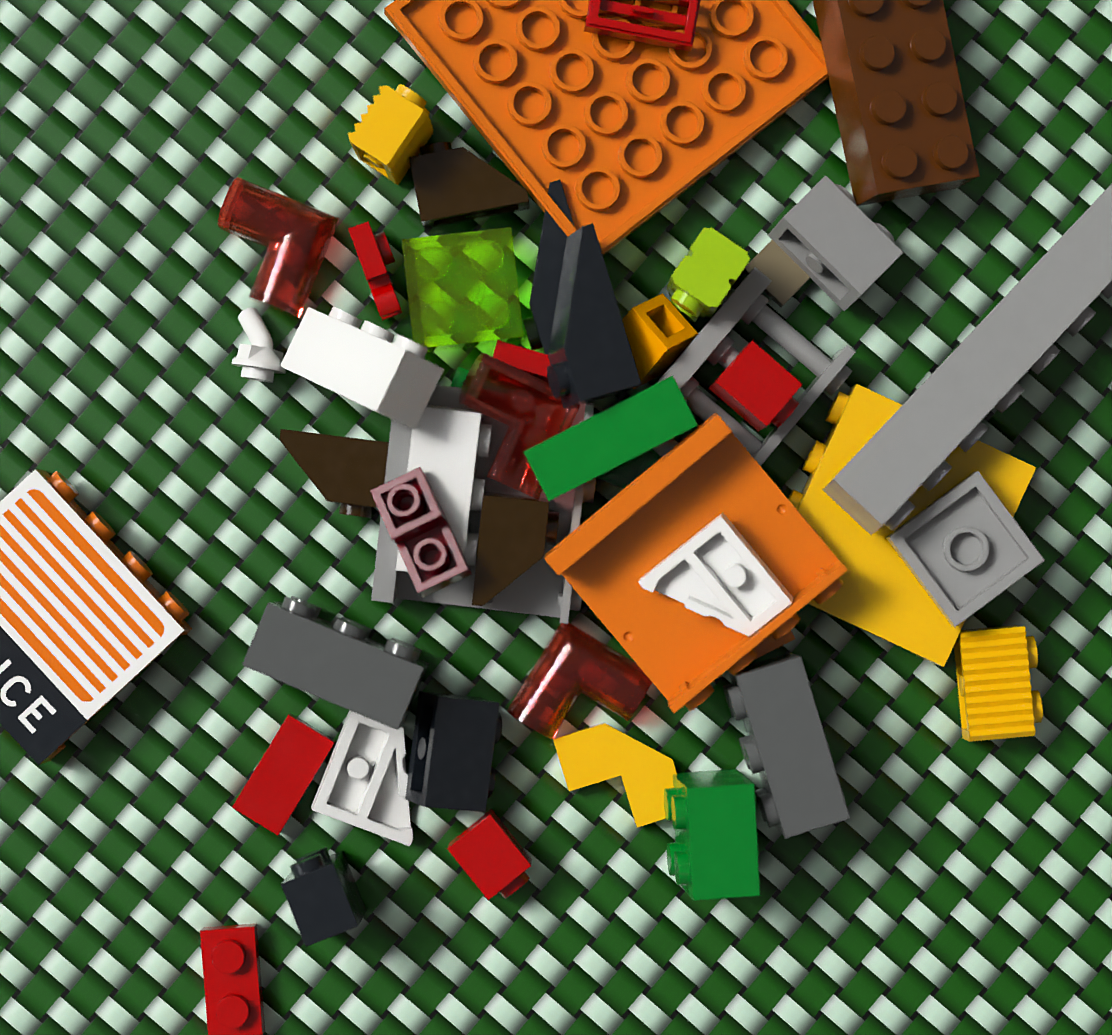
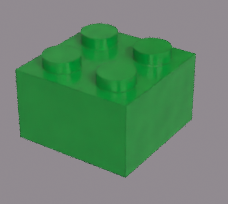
M737 769L673 774L674 788L664 789L665 817L667 821H672L675 830V842L667 843L669 875L675 876L677 885H681L693 901L760 896L754 783Z

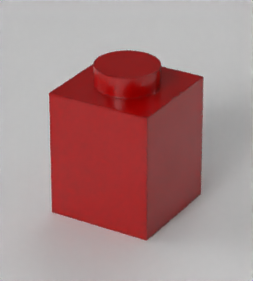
M751 341L741 350L709 389L752 427L760 431L767 427L770 422L779 428L800 404L793 398V395L803 384L754 341Z
M492 809L449 842L448 851L488 900L498 892L505 899L530 879L525 871L532 865L531 857Z

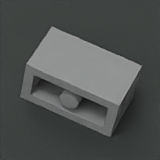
M826 175L768 234L843 311L852 305L903 253L895 244L892 234L881 224L872 222L856 206V201L852 194L843 186L834 184Z

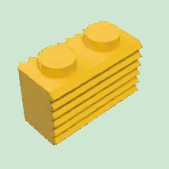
M399 84L396 90L387 85L380 86V95L373 96L374 104L367 105L368 113L361 114L362 122L354 124L356 132L348 133L349 141L358 159L397 185H399L411 167L409 157L418 156L420 153L419 148L425 146L434 132L429 117L430 112L425 108L427 102L420 95L402 84Z
M1019 625L961 630L954 644L962 739L972 742L1035 736L1034 723L1042 722L1043 708L1040 692L1038 690H1031L1032 686L1030 683L1031 675L1029 669L1037 668L1038 664L1037 646L1034 636H1026L1025 626Z

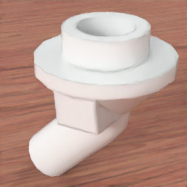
M252 307L247 308L238 315V320L251 345L240 344L237 356L232 359V365L242 367V378L273 383L274 373H286V369L281 367L283 353L273 349L271 335L258 310Z

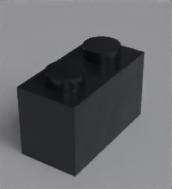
M419 691L406 800L423 807L486 812L487 798L491 797L495 787V771L492 767L494 744L498 743L502 733V717L499 713V702L480 697Z
M324 847L297 858V863L290 866L292 872L281 883L305 947L358 927L367 910L343 850L329 855L327 848Z

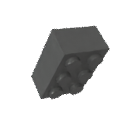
M291 596V598L285 597L283 602L278 601L267 604L242 666L396 730L405 723L429 666L428 662L419 659L422 649L393 637L391 640L388 639L386 645L368 638L372 630L370 627L345 617L337 618L335 624L318 617L322 609L321 607L295 596Z
M787 653L747 665L733 676L729 673L731 684L723 686V691L731 716L735 717L736 721L743 719L748 736L739 738V743L748 770L751 769L752 774H760L763 788L755 790V796L763 821L767 822L769 828L775 826L785 838L850 819L801 656Z

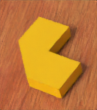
M606 723L553 738L569 791L621 776L636 827L666 819L664 789L674 788L673 774H677L672 758Z

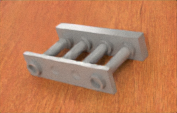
M755 267L658 382L673 375L690 410L702 421L707 420L716 412L761 466L820 394L825 390L830 395H833L849 377L852 370L845 364L855 354V351L847 345L839 350L832 359L828 358L766 305L769 299L761 293L772 281ZM740 319L747 325L751 322L755 323L817 376L797 399L800 404L779 428L775 426L762 442L698 389L697 386L700 382L692 376L705 360L712 366L719 363L726 369L735 359L739 352L732 347L735 341L727 334ZM672 438L654 447L653 450L662 457L677 445L678 442Z

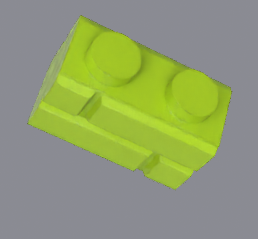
M712 227L703 228L690 247L688 254L684 256L670 277L666 288L669 296H671L670 302L686 319L692 322H696L699 316L703 319H711L750 261L748 252Z

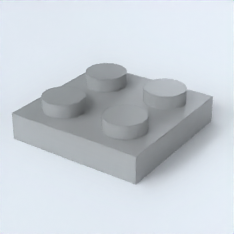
M979 471L973 472L886 537L953 627L959 625L1045 561Z

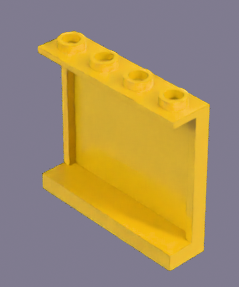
M856 384L850 388L848 394L840 391L837 393L825 421L833 424L824 444L817 440L815 441L802 470L810 473V476L803 491L800 493L792 490L788 497V500L838 560L848 569L839 577L844 584L835 594L821 604H817L814 599L807 604L908 650L935 665L944 667L965 620L956 627L951 626L886 537L975 471H979L1011 516L1014 517L1036 467L979 440L966 452L957 446L945 459L952 466L949 472L930 491L921 485L908 498L915 505V508L893 531L884 524L873 535H870L828 496L823 489L902 405Z

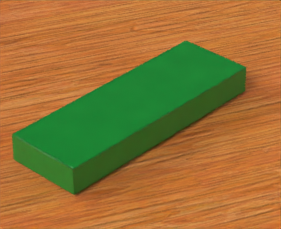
M672 375L525 450L524 454L548 501H551L698 426Z

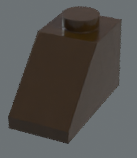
M438 142L420 147V155L409 157L420 218L424 229L530 209L526 189L464 147L452 149L451 142Z
M281 429L279 439L323 497L328 502L340 503L339 514L366 518L372 517V509L377 508V505L370 490L383 485L385 482L389 442Z
M485 492L483 494L472 605L484 606L544 557L545 544L556 545L559 512L549 511L550 501L547 498Z

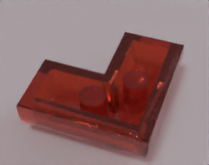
M236 177L223 201L218 217V227L221 230L268 248L248 298L300 319L340 219L337 216Z
M481 353L473 363L459 395V404L509 426L486 477L530 497L539 499L543 489L524 451L570 428L580 405L564 409L561 398L554 396L548 382L492 356Z
M568 621V624H559L507 709V712L540 734L553 739L581 693L628 721L643 700L652 681L636 662Z

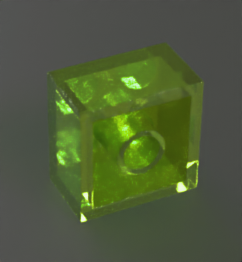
M511 227L402 239L414 342L427 348V352L496 345L497 340L506 343L524 342Z

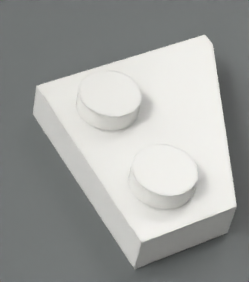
M723 512L643 575L638 581L643 589L652 593L656 590L684 603V607L702 616H712L721 620L724 626L748 637L792 604L794 599Z
M349 710L313 800L312 810L410 846L413 840V833L410 824L409 801L405 799L408 774L406 773L404 727L401 726L396 730Z

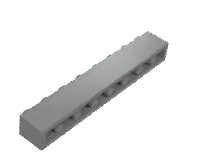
M1112 184L823 489L828 496L870 535H873L884 524L893 531L915 508V505L908 498L921 485L930 491L949 472L952 466L945 459L957 446L966 452L988 429L981 420L993 407L1000 413H1003L1025 389L1017 382L1029 369L1038 375L1058 355L1060 350L1053 343L1065 330L1073 337L1096 314L1089 305L1100 293L1107 299L1112 296Z

